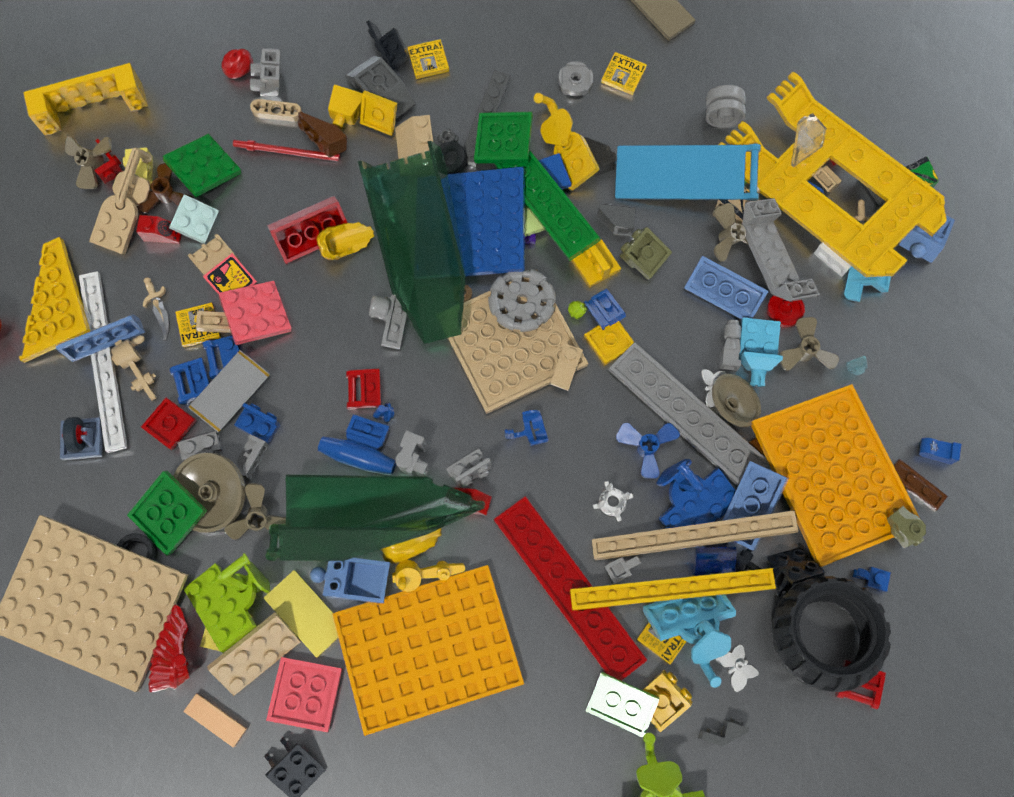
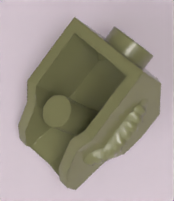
M904 506L887 518L891 527V533L903 548L909 547L912 544L917 546L924 541L923 536L926 535L925 523L917 515L910 513Z

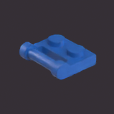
M232 336L217 340H207L202 343L207 353L210 379H214L221 371L217 367L214 348L219 347L223 368L239 352L240 347L235 345Z
M202 358L170 368V373L174 376L179 395L177 399L180 405L188 404L190 401L195 400L210 384ZM184 371L191 391L186 394L181 373Z

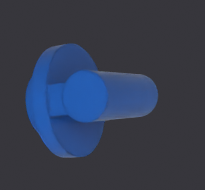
M385 403L384 406L380 405L373 413V417L376 419L383 417L385 422H389L390 418L394 416V408L391 407L390 403Z

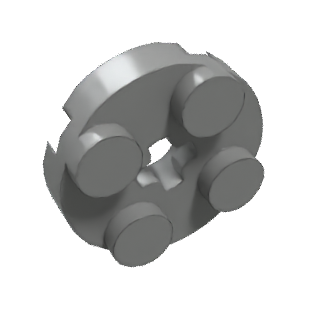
M574 61L567 63L563 69L561 68L558 76V83L562 93L572 96L586 95L593 84L592 70H589L586 64ZM574 76H577V78L580 80L574 81L572 79L574 78Z

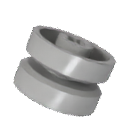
M722 85L712 88L707 92V123L717 128H730L744 121L746 117L745 91L738 86Z

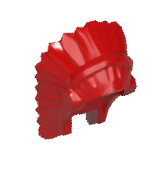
M173 605L171 614L167 615V622L163 624V630L158 633L159 638L156 640V648L153 649L154 656L150 659L152 666L149 669L151 674L148 677L150 679L148 684L150 693L167 688L176 689L190 678L187 669L189 663L184 656L183 650L184 639L189 628L181 607Z

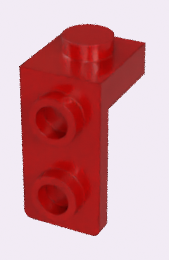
M112 150L105 153L109 161L95 169V172L105 184L114 180L120 172H123L119 167L121 162L116 155L111 156L109 154Z

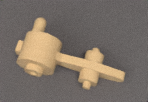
M139 335L131 341L128 339L117 341L114 343L116 346L110 349L113 354L111 358L117 366L120 365L123 369L130 366L137 377L136 380L131 382L133 385L130 387L132 391L136 389L139 392L144 389L151 401L157 399L150 387L155 382L154 378H156V375L149 372L143 375L136 365V362L141 360V357L135 347L144 342V336Z

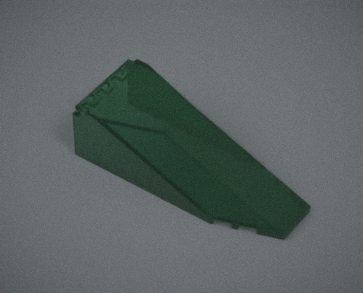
M427 141L429 151H425L426 159L423 158L422 153L407 156L408 164H406L405 158L390 161V169L387 163L373 166L362 160L358 161L391 292L403 307L402 310L410 318L413 327L424 344L462 335L466 277L446 163L440 146L432 141Z

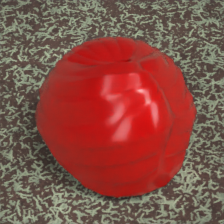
M244 48L233 49L224 55L221 68L228 78L237 79L251 71V64H254L248 50Z

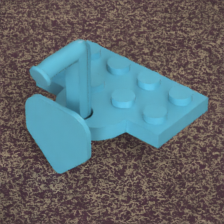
M717 595L660 601L643 606V612L659 640L663 641L680 635L685 641L695 644L691 649L692 661L700 665L712 687L720 686L722 680L710 666V660L726 655L731 649V637L719 632L720 621L736 616V610L727 596Z

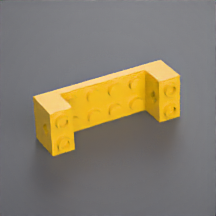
M130 63L23 92L28 115L44 135L62 131L58 117L59 112L101 102L105 99L121 95L131 111L148 107L142 82Z

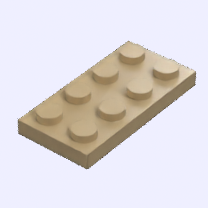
M274 612L210 663L207 668L235 696L301 641L277 613Z

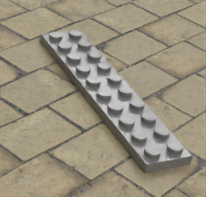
M635 342L609 368V371L664 421L674 425L684 439L714 466L719 468L737 486H739L750 461L772 470L767 459Z

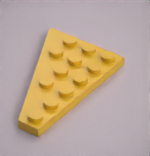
M61 237L44 243L42 246V256L39 261L41 268L39 277H36L34 295L31 299V304H33L31 315H28L25 327L26 333L22 341L24 349L22 356H19L20 361L24 363L56 349V346L60 343L90 332L67 249Z

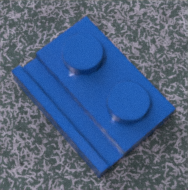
M607 288L591 297V300L584 301L585 307L602 330L606 326H611L626 317L625 312Z

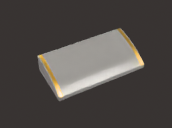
M239 350L190 404L188 409L216 432H219L270 374Z

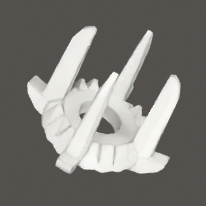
M609 481L604 482L606 490L600 494L599 503L593 505V508H600L606 515L615 516L617 522L622 521L620 514L626 509L627 500L633 498V494L629 492L624 494L621 490L613 488L612 483H609ZM610 496H615L618 499L619 503L617 506L612 507L608 504L607 500Z

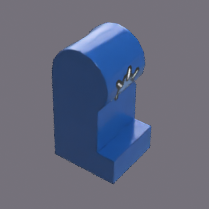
M922 438L919 455L951 465L960 460L962 444L938 441L933 438Z

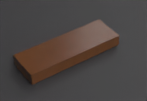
M898 459L893 465L905 489L936 512L948 496L901 459Z

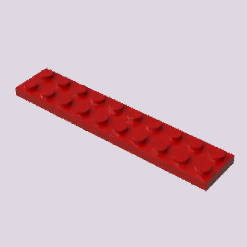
M526 496L493 519L606 674L623 680L647 661L646 657L608 607L572 611L570 589L593 586Z

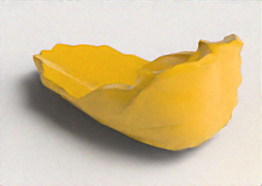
M360 222L328 227L317 236V244L321 256L328 260H339L342 257L356 253L368 246L370 239L374 237V230H372L371 226H365Z
M423 520L390 529L381 537L379 549L383 552L384 561L397 564L426 552L429 548L435 546L438 537L442 535L441 528H439L438 524H431Z

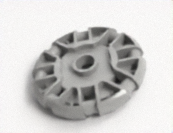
M536 270L507 272L502 277L499 276L490 288L491 295L488 297L490 312L493 316L495 315L500 325L513 331V329L520 330V332H528L538 329L539 325L545 324L554 312L555 308L553 305L556 302L554 288L552 284L546 281L547 278ZM522 277L530 278L529 283L522 282ZM510 280L512 283L508 287L506 282ZM541 285L543 290L539 292L538 287ZM498 295H504L503 299H499ZM519 297H525L527 299V302L525 304H519L517 302V299ZM541 301L546 302V305L540 306ZM506 309L508 313L503 314L501 311ZM533 314H536L538 318L534 320L531 318V316ZM515 318L522 319V323L515 322Z

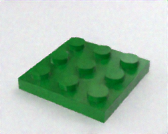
M479 113L474 153L475 164L528 163L533 113Z
M206 134L163 155V161L195 197L241 174L240 167L210 134Z
M163 471L127 516L166 556H169L205 515L207 510L168 471Z

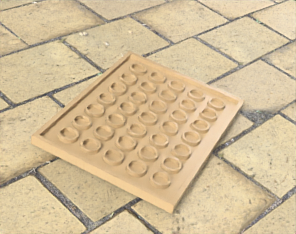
M39 515L0 603V635L129 690L138 692L151 665L150 659L154 656L153 649L156 648V640L159 638L158 633L163 630V624L167 622V615L171 614L173 605H176L188 574L44 515Z

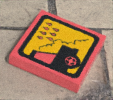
M233 253L203 276L218 295L220 292L252 286L257 283Z

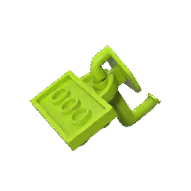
M243 553V556L235 560L224 570L215 563L186 586L184 591L218 650L224 653L257 627L247 610L253 605L256 593L261 590L267 594L270 592V582L248 559L247 555ZM243 566L248 572L247 575L236 573Z
M646 733L643 736V741L645 742L647 765L640 766L636 771L639 786L644 789L640 797H705L703 790L681 793L678 786L683 778L679 766L672 761L658 763L654 750L656 737L652 733Z

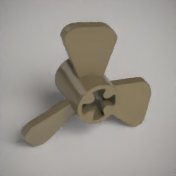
M72 137L66 138V153L74 156L75 162L81 165L76 180L77 187L81 189L97 188L98 182L94 170L103 165V154L111 150V138L104 137L93 150L81 147Z
M731 203L719 206L713 211V215L724 228L718 236L720 243L714 247V254L720 262L727 259L732 245L740 241L748 244L745 238V227L740 223H735L734 206Z
M806 317L797 320L795 326L802 340L796 348L784 350L779 354L783 356V360L780 363L785 371H790L799 360L809 361L813 357L817 358L829 369L836 368L839 357L834 353L820 350V342L814 337L817 325L816 318Z
M256 483L247 484L245 492L251 506L248 509L247 516L226 525L224 528L225 533L231 539L236 540L249 528L256 531L265 527L278 539L284 538L290 527V519L268 515L266 507L262 505L265 492L264 486ZM254 513H256V515H259L257 521L252 519L254 517Z

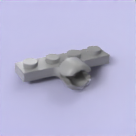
M396 274L391 297L386 298L374 295L371 299L369 316L385 321L381 346L400 349L414 278Z

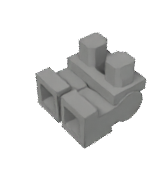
M262 48L260 64H251V76H260V79L250 78V90L259 91L260 96H277L279 94L280 50Z
M409 431L405 432L400 443L402 451L396 456V464L400 471L410 478L415 479L417 475L426 479L430 467H428V463L421 460L418 454L420 451L425 453L428 445L424 437Z

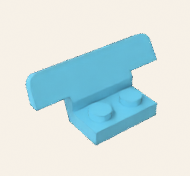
M851 266L844 292L845 298L860 302L863 286L870 285L881 293L888 292L891 276L864 277Z

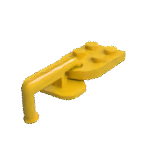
M536 93L534 101L538 104L543 103L547 105L551 116L541 125V135L546 143L555 145L554 155L560 153L571 182L569 190L573 191L598 172L600 168L585 138L581 134L571 131L573 121L569 112L563 108L558 109L554 99L541 93Z

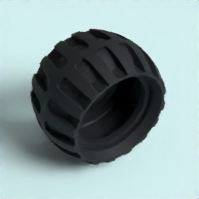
M819 576L800 582L783 596L775 610L772 621L773 646L784 668L792 673L798 681L821 691L843 692L866 684L881 670L891 647L889 642L891 628L890 623L886 622L883 606L881 603L877 604L871 597L873 594L868 589L858 587L854 581L847 578ZM815 602L833 603L844 609L855 621L860 635L859 650L849 665L833 667L818 661L808 652L801 639L799 626L802 612L808 604Z

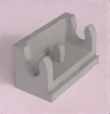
M250 434L246 445L235 462L242 476L251 480L269 448V445L264 440Z

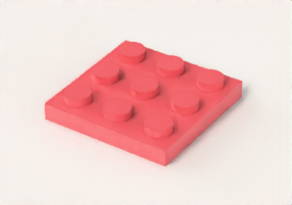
M274 281L219 293V299L235 345L291 332V326Z
M281 657L266 721L329 732L342 668Z

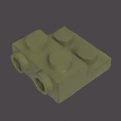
M648 227L641 230L638 228L631 235L632 241L630 243L626 242L620 248L622 252L619 256L631 268L635 267L648 280L662 266L672 251Z

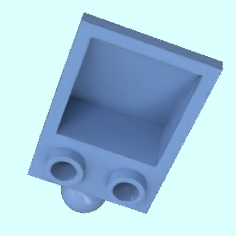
M946 215V223L932 237L916 226L899 245L909 250L915 258H923L932 263L944 248L955 220Z
M329 555L327 572L322 567H315L310 572V578L315 583H321L325 580L323 596L326 598L384 604L390 562ZM340 562L341 568L336 570V563ZM333 583L338 584L336 590H332Z

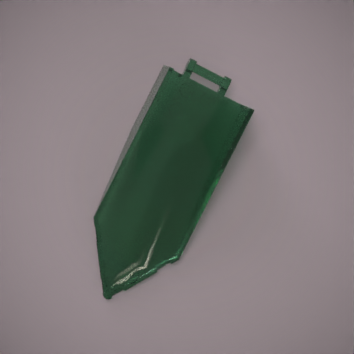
M287 474L285 477L286 523L272 524L269 527L270 541L265 557L269 561H275L277 558H280V561H345L430 534L484 509L485 502L475 501L471 495L448 485L438 486L433 483V479L427 476Z

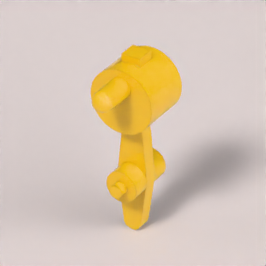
M404 560L396 566L395 572L392 573V579L399 589L409 592L417 589L423 578L447 580L450 575L464 572L465 565L463 563H447L442 560L434 566L419 568L416 562Z

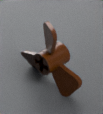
M166 163L160 164L157 167L158 178L152 181V191H149L147 200L137 205L138 210L143 214H147L159 201L164 204L173 202L179 206L184 194L175 192L169 183L173 171Z

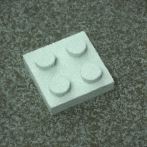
M184 194L169 228L205 244L219 210Z

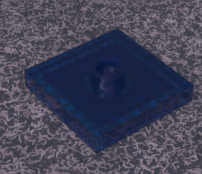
M736 547L695 549L693 576L735 572Z

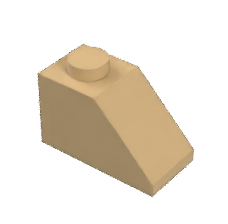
M564 344L550 383L551 385L569 390L582 357V349Z

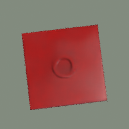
M166 397L143 423L141 428L172 451L197 420Z

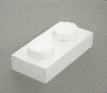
M823 242L814 252L817 257L841 277L851 267Z

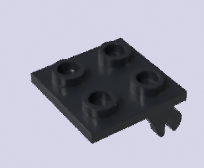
M801 547L773 554L767 558L772 563L771 568H773L774 579H776L780 572L785 575L781 586L776 590V594L781 597V594L785 595L793 584L824 576L826 573Z
M282 737L280 742L288 753L278 763L274 757L266 753L264 757L270 764L271 769L265 776L288 797H300L326 769L298 743L292 746L289 741H286L285 737Z

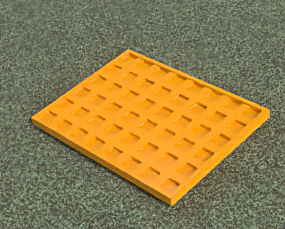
M488 565L450 576L447 580H437L418 586L413 591H402L386 596L384 604L367 602L332 613L364 736L524 684Z

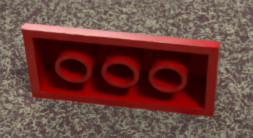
M332 196L267 226L285 264L318 250L317 236L320 232L328 227L343 225L348 222L335 196Z

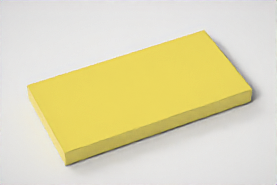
M295 570L264 597L266 602L316 658L321 656L338 639L332 615L333 612Z

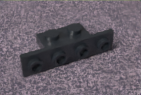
M368 20L366 22L369 27L368 32L375 40L374 45L381 53V58L402 80L397 67L410 59V56L398 30L393 28L382 36L378 27Z

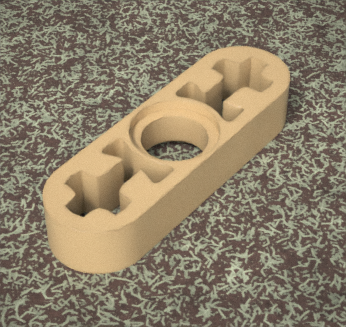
M256 99L250 105L253 115L258 118L296 122L298 121V112H302L298 104ZM275 107L281 108V111L277 114L272 113Z

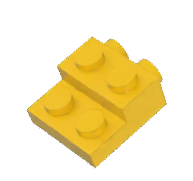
M665 670L642 689L660 698L651 719L652 724L659 732H662L690 708L693 703L691 693L686 688L681 689L676 683L678 682L676 676L671 671L667 673Z

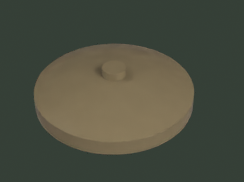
M200 453L187 458L179 465L173 477L207 510L192 530L203 533L215 532L224 529L226 525L237 519L245 501V483L240 470L230 459L217 453Z

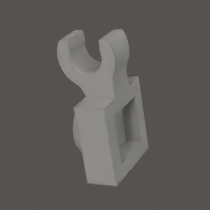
M638 556L627 562L621 557L604 567L612 583L616 584L631 576L632 574L629 569L639 565L641 561Z

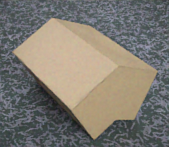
M827 165L820 168L813 175L827 192L833 191L842 182Z

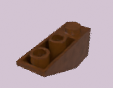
M298 112L297 123L299 129L308 135L309 139L319 147L321 152H324L330 158L347 150V136L337 126L303 112Z

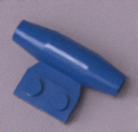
M354 414L346 430L347 440L323 436L318 445V451L340 463L367 472L392 476L396 467L394 459L377 451L384 445L390 427Z

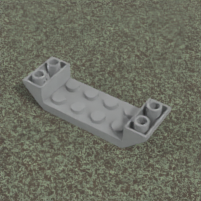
M775 198L746 202L742 223L746 229L745 238L770 293L790 302L819 296L820 294L812 278L800 280L773 221L782 214Z

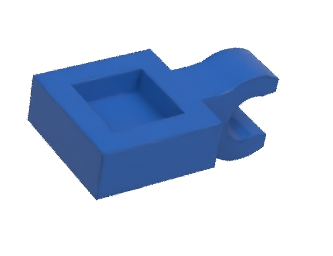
M868 567V571L858 568L853 570L852 577L866 581L865 587L884 593L888 590L891 572L874 567Z

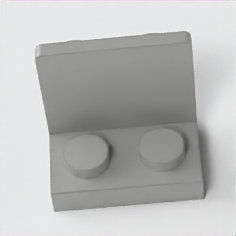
M478 448L446 468V471L457 488H468L473 484V480L478 477L480 479L484 478L490 473L491 460L489 458L485 459Z

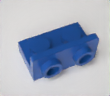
M243 403L242 407L244 410L234 426L269 444L280 427L277 417L269 412L266 414L260 411L261 408L253 403L250 405Z

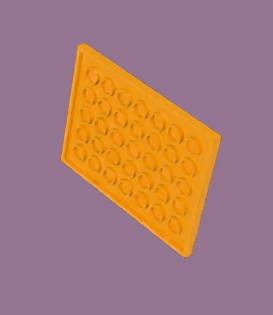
M853 384L751 421V427L772 471L789 478L782 493L790 510L795 512L797 525L814 561L820 567L894 538L887 518L900 507L904 506L910 513L919 517Z

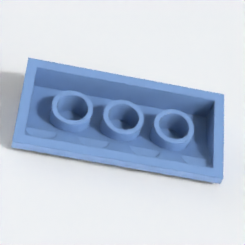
M704 256L701 257L684 287L689 292L739 319H753L768 293L766 289Z
M132 314L60 343L56 346V349L70 361L74 362L111 347L119 340L125 341L145 333L141 320Z
M750 461L722 521L773 514L789 478ZM761 538L734 542L754 551Z

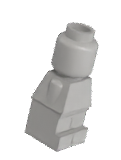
M728 320V324L724 327L725 342L720 352V370L737 372L741 367V360H738L741 351V326L737 320Z

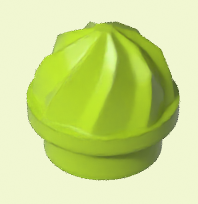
M580 301L571 302L568 307L570 316L579 320L587 312V308L584 307L585 304Z

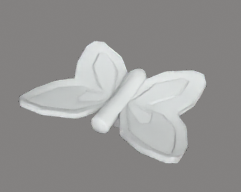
M707 369L701 371L705 384L709 385L705 387V390L709 391L706 395V406L708 408L714 406L712 398L713 383L718 377L726 374L725 371H719L715 374Z
M742 645L735 647L732 653L728 652L726 655L716 658L720 665L732 667L727 671L729 674L733 673L731 685L736 692L745 687L747 679L754 678L759 674L756 668L752 665H747L748 660H744L745 652Z

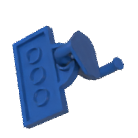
M683 459L662 472L656 484L658 486H665L670 483L669 499L673 505L658 518L666 529L710 523L726 514L736 490L719 468H715L702 479L689 468L692 461L690 459Z

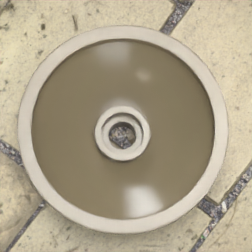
M724 374L714 381L712 386L713 402L724 419L739 427H749L752 425L751 421L760 418L761 404L759 397L746 380L734 374Z

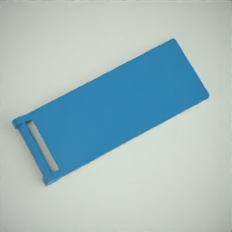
M761 145L618 146L615 198L759 200L757 182L758 156L761 151ZM746 152H751L750 193H744Z

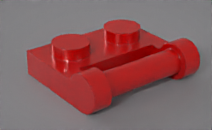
M380 369L346 371V378L348 379L347 409L356 410L379 407L381 405ZM361 377V401H356V378Z
M843 660L842 667L849 665L851 662ZM879 671L870 681L860 686V688L873 691L872 697L850 690L835 692V696L841 699L845 697L878 710L886 673Z

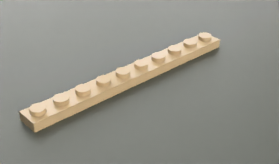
M788 511L592 539V546L596 561L798 533L795 512Z

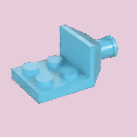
M752 318L741 319V351L738 360H741V364L747 371H751V386L765 387L766 373L783 360V356L778 355L781 324L779 321Z

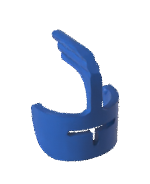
M539 410L522 412L524 431L514 433L513 429L504 430L506 439L526 436L530 446L549 441ZM530 421L532 422V426H533V429H534V430L539 429V431H535V432H534V433H535V436H536V440L534 439L533 434H532V430H531V426H530Z

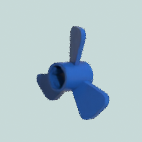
M623 423L616 435V440L619 443L637 446L638 454L643 457L641 475L644 478L656 479L660 472L654 454L660 444L678 439L680 433L674 425L667 423L656 435L646 434L642 436L632 425ZM643 442L652 443V450H648L647 445L643 446Z

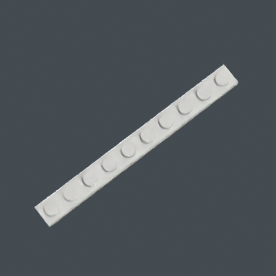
M98 271L79 275L84 311L90 331L108 324L101 276ZM112 346L91 354L105 451L108 453L127 449L115 365L111 358L113 355L110 350Z

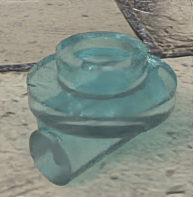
M862 356L846 362L849 373L854 375L863 374L868 368L866 357Z

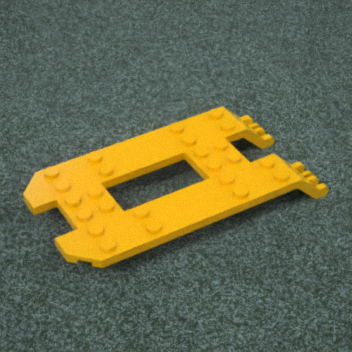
M791 72L788 75V79L796 86L793 88L788 81L783 80L775 88V91L783 99L781 100L775 93H770L767 96V100L774 105L784 123L799 134L800 137L777 158L763 147L752 128L742 121L738 124V129L745 133L746 136L742 137L738 131L732 130L730 132L731 136L727 135L725 137L726 142L730 145L760 144L757 187L763 196L767 199L775 198L778 207L827 245L864 277L894 276L907 262V259L895 251L894 248L916 226L932 237L946 223L944 196L816 101L801 76ZM746 152L744 180L750 184L751 152ZM829 159L886 201L864 225L807 182Z

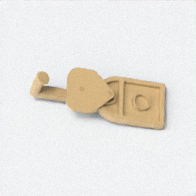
M137 147L132 149L125 171L120 172L115 178L112 187L115 195L108 197L102 203L89 240L91 243L123 255L126 254L138 219L137 205L147 200L150 191L149 182L144 178L136 176L135 172L140 158L142 162L149 163L152 160V156Z

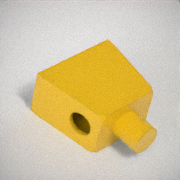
M334 84L328 112L330 118L333 119L332 124L340 130L344 123L354 125L360 117L361 92Z

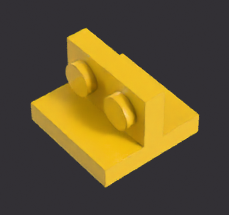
M602 239L571 260L589 288L621 271V267Z

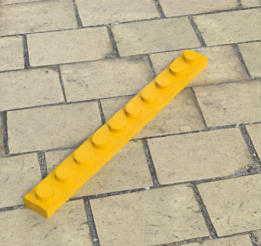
M773 568L570 589L572 611L774 590L776 585Z

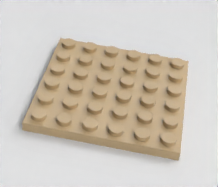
M522 277V282L529 283L530 278ZM510 281L506 285L509 287L512 282ZM540 285L538 287L539 292L543 290L542 286ZM490 291L437 315V319L486 414L549 385L565 343L580 348L556 303L553 305L555 309L550 319L545 324L539 325L538 329L528 332H520V330L516 329L512 331L497 322V318L491 314L489 309L488 297L491 295ZM498 295L499 299H503L504 295ZM519 297L517 299V302L519 304H525L527 302V299L525 297ZM541 301L540 306H545L546 302ZM506 309L501 311L503 314L508 313ZM533 314L531 318L535 320L538 316ZM515 318V322L522 323V319ZM583 353L576 371L588 366Z

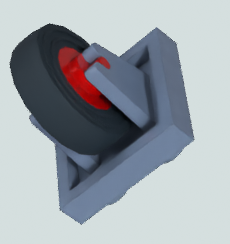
M69 417L65 421H61V460L102 457V425L100 417L88 419Z

